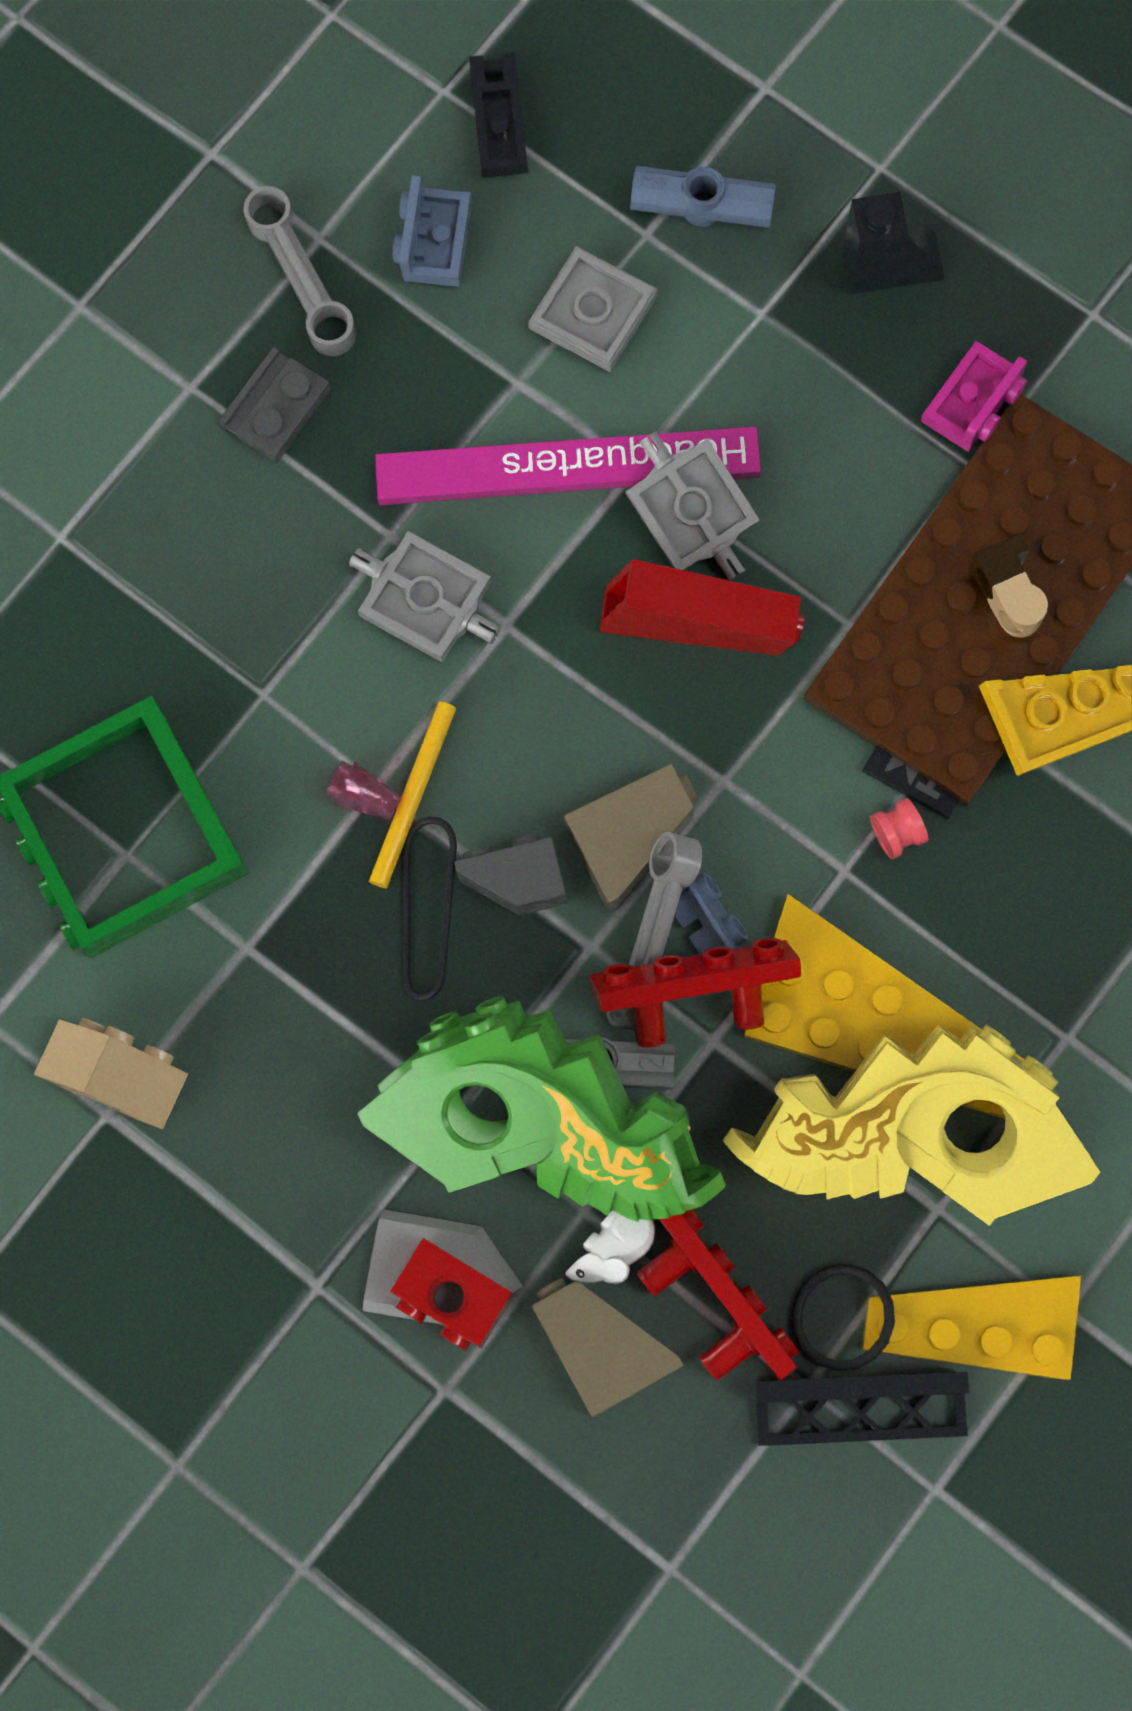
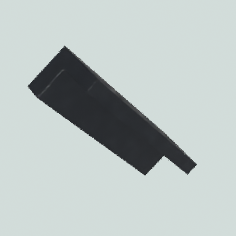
M968 1372L755 1382L758 1445L772 1446L968 1436L965 1394L969 1393ZM952 1394L955 1426L934 1427L918 1411L932 1395ZM922 1396L913 1407L902 1398ZM892 1397L908 1413L894 1429L882 1430L866 1413L879 1398ZM871 1398L861 1410L849 1400ZM828 1400H841L856 1414L841 1432H830L814 1418ZM803 1401H819L810 1412L798 1403ZM789 1402L805 1417L791 1434L769 1435L767 1403ZM914 1417L925 1428L904 1427ZM861 1419L873 1429L852 1431ZM809 1422L820 1431V1433L800 1432Z

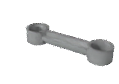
M272 186L255 189L247 196L244 203V214L249 230L259 240L268 242L308 315L306 328L313 348L320 354L331 357L346 353L353 346L356 339V329L352 314L345 305L332 301L292 228L294 216L287 195L282 190ZM265 204H278L285 209L283 217L274 224L262 225L253 219L255 211ZM337 317L347 323L346 332L338 339L323 340L314 334L317 325L326 318Z
M664 832L656 840L649 860V870L654 882L629 965L635 967L652 964L655 959L662 957L682 888L692 884L701 867L702 847L698 840L672 832ZM633 1007L606 1012L607 1019L612 1026L635 1031Z

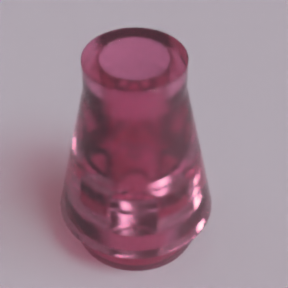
M343 760L339 764L325 793V796L335 800L334 806L378 816L387 821H390L402 796L390 789L356 761L351 765Z

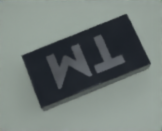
M878 745L862 770L949 819L959 802L957 798Z

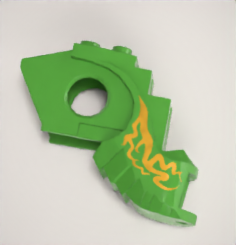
M497 996L482 1002L475 1008L477 1012L459 1017L458 1012H450L429 1023L431 1032L417 1041L418 1051L377 1085L380 1094L358 1112L362 1125L442 1182L446 1186L448 1193L537 1163V1186L556 1198H559L562 1191L582 1207L590 1204L607 1216L613 1210L628 1219L639 1222V1219L652 1221V1219H667L670 1216L684 1214L685 1211L703 1206L726 1187L720 1170L699 1163L688 1130L690 1119L685 1106L657 1091L637 1105L631 1104L599 1034L567 1043L550 1010L526 1016L519 1001L507 1004L504 996ZM474 1085L490 1088L506 1104L508 1119L493 1122L479 1118L468 1110L461 1100L459 1090L466 1086Z

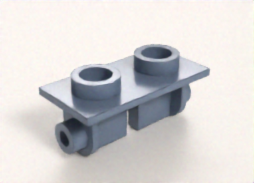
M699 870L692 884L682 888L675 912L677 920L683 929L688 928L698 920L703 925L701 929L689 936L700 955H703L705 950L712 947H729L731 949L748 947L745 941L749 937L745 927L736 916L727 914L718 900L722 897L718 885L707 873L702 874Z

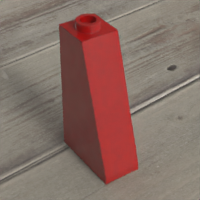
M632 559L606 585L599 632L779 656L799 641L804 627V616L799 614L801 601L799 596Z

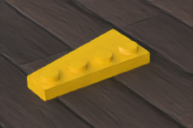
M1132 665L1092 671V669L1080 670L1069 674L1045 676V674L1026 676L1022 679L1002 681V679L984 681L979 685L1017 777L1132 732Z
M1081 1276L890 1295L894 1302L895 1325L890 1341L881 1353L1071 1380ZM879 1296L867 1299L862 1350L869 1351L878 1340L884 1324L883 1303Z

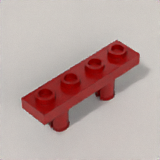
M777 938L759 939L752 946L737 949L712 947L705 950L703 955L686 958L676 955L662 956L655 959L652 964L635 967L627 964H616L605 968L601 973L589 975L591 994L602 1013L633 1007L636 1042L639 1046L646 1048L657 1047L666 1043L663 1002L731 990L734 1024L739 1029H756L765 1023L761 985L802 977L800 957L786 940L781 941Z
M693 1209L685 1211L684 1214L670 1216L667 1219H659L673 1237L670 1239L672 1245L636 1272V1274L655 1297L688 1271L692 1270L694 1273L698 1271L735 1319L733 1323L735 1328L699 1356L715 1380L721 1379L753 1354L757 1357L762 1355L780 1380L795 1370L798 1365L792 1357L799 1353V1350L781 1327L772 1332L760 1316L768 1309L751 1286L747 1285L742 1290L729 1275L736 1267L720 1245L716 1243L711 1248L707 1246L698 1234V1231L704 1227V1224Z

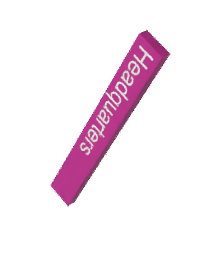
M757 427L658 434L671 456L687 452L708 438L734 480L760 478L761 469ZM649 435L375 454L379 505L633 487L644 480L655 467L639 442L648 437L656 452L658 450L650 440Z

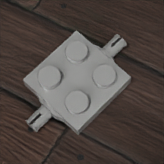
M657 431L650 434L649 438L658 452H656L648 437H645L639 443L643 446L655 467L644 480L628 489L626 495L672 567L685 570L698 561L714 557L728 581L735 578L736 575L726 560L729 561L737 575L743 573L745 568H743L730 546L739 534L760 520L708 438L687 452L671 456Z
M407 531L396 551L386 557L384 561L364 552L361 548H358L355 551V556L351 557L350 567H354L372 577L371 590L358 610L359 616L442 663L456 640L464 635L467 630L486 640L489 644L496 640L495 636H498L501 626L477 614L479 603L492 583L491 576L409 531Z

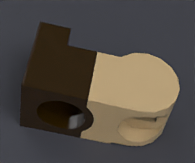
M1018 533L976 552L970 569L1001 627L1006 633L1014 637L1023 638L1032 635L1038 630L1047 613L1048 601L1043 591L1031 584L1022 566L1029 549L1021 534Z

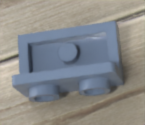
M412 175L410 190L402 191L400 199V219L405 220L403 235L396 234L393 244V262L400 264L405 282L460 287L472 207L471 192L424 188L422 176Z

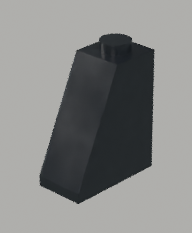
M901 192L852 199L842 251L851 294L944 279L936 233Z

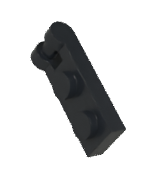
M515 51L501 53V58L483 60V55L469 56L482 178L528 173ZM487 78H504V81L500 82H485V79Z

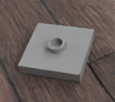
M576 246L528 322L529 329L611 373L658 297V289Z

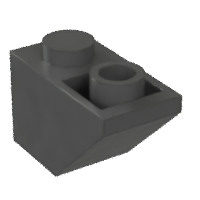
M538 834L527 835L511 842L512 847L492 851V847L489 846L479 847L463 854L464 859L454 861L461 883L518 916L567 904L566 893L551 837L541 839Z

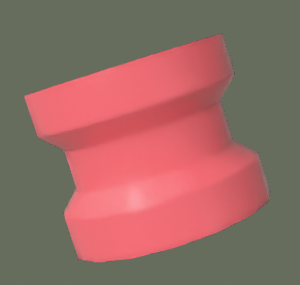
M908 798L896 802L895 809L887 813L878 811L870 815V822L875 836L890 859L901 856L903 849L912 844L921 846L929 840L924 822Z

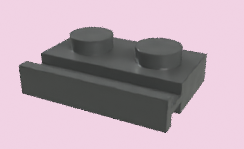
M273 347L219 419V423L222 429L229 430L237 435L241 441L278 463L331 391L330 382L296 360L282 355L278 349Z

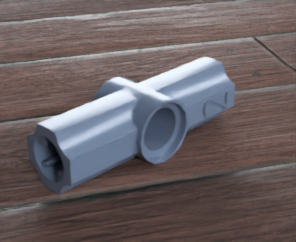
M636 166L630 209L683 216L692 225L699 227L710 226L717 221L770 228L776 184L722 177L717 170L707 166L697 167L689 173ZM698 193H707L713 198L707 201H700L693 196Z

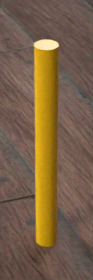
M439 701L370 876L369 882L375 886L387 889L456 711V707L449 703Z

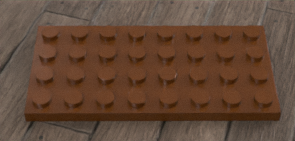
M1020 394L1015 403L1009 405L1003 413L998 426L989 439L981 444L806 690L803 699L875 747L878 745L957 798L961 804L967 807L1006 751L979 685L984 681L1002 679V681L1022 679L1026 676L1058 675L1132 568V464ZM1018 533L1021 534L1029 549L1022 566L1031 584L1040 588L1048 601L1047 613L1038 630L1032 635L1023 638L1014 637L1006 633L1001 627L970 569L976 552Z

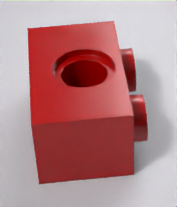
M422 1238L390 1290L392 1294L401 1298L395 1308L421 1324L427 1315L445 1326L440 1336L464 1351H467L471 1343L482 1349L514 1296L511 1291L425 1238ZM445 1284H457L464 1293L463 1304L454 1312H442L436 1304L438 1290Z

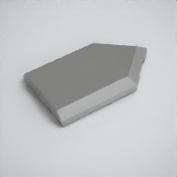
M382 1209L378 1220L366 1284L363 1311L414 1320L395 1308L401 1298L392 1294L390 1290L422 1238H425L512 1293L522 1288L523 1285L482 1226ZM445 1284L436 1294L437 1307L445 1313L458 1310L464 1301L463 1290L457 1284ZM428 1315L423 1321L442 1325Z

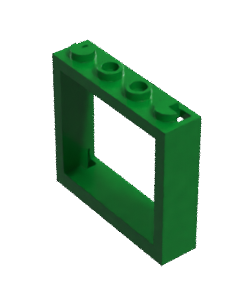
M152 695L0 775V812L7 823L15 820L23 836L17 838L16 843L27 863L32 865L37 862L44 876L42 880L37 882L51 908L59 905L66 919L59 926L68 944L73 950L80 947L90 958L107 951L249 874L166 717ZM147 727L214 852L217 861L90 928L20 793Z

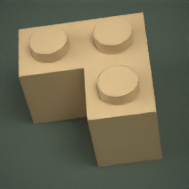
M82 1017L78 1025L59 1019L34 1075L72 1093L99 1102L133 1119L163 1130L188 1073L171 1066L174 1056L150 1045H146L144 1051H140L132 1047L135 1037L108 1025L104 1027Z

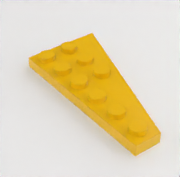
M787 894L774 938L781 941L786 940L800 957L802 977L761 985L765 1023L759 1028L746 1030L743 1038L855 1072L884 1034L914 1054L938 1024L959 1039L970 1026H973L980 1032L982 1029ZM1016 1053L1013 1054L1014 1056H1016V1057H1017L1018 1059H1020L1021 1061H1024V1059H1023L1021 1056H1019L1018 1054H1016ZM973 1100L961 1104V1106L1005 1119L1001 1106L994 1102Z

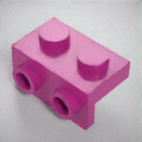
M975 341L925 410L921 422L969 452L978 438L986 442L1001 420V417L996 415L1004 402L1013 405L1028 382V380L1022 377L1028 361L1019 356L1014 364Z

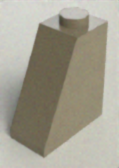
M672 764L564 815L565 827L608 913L618 909L649 872L650 854L658 837L664 832L680 834L693 819L694 806L692 803L698 800L697 795L687 775L683 774L678 777Z
M561 1278L536 1292L540 1301L532 1305V1308L592 1418L684 1366L678 1355L576 1280L567 1285L564 1278Z

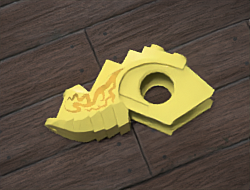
M938 1024L914 1054L884 1034L836 1096H831L816 1074L782 1078L774 1088L779 1098L756 1136L754 1137L741 1130L731 1128L723 1139V1142L739 1160L768 1181L800 1195L826 1193V1199L847 1194L856 1199L879 1191L881 1199L904 1192L910 1167L989 1226L995 1218L1092 1184L1100 1174V1170L1055 1104L1060 1097L1054 1090L1059 1081L1052 1076L1053 1072L1030 1055H1027L1024 1061L1018 1059L1013 1055L1016 1050L1010 1045L1011 1042L987 1024L981 1032L970 1026L960 1039ZM973 1100H988L1000 1105L1005 1116V1131L1000 1141L991 1149L980 1153L966 1152L957 1148L948 1139L944 1129L950 1114L961 1104Z

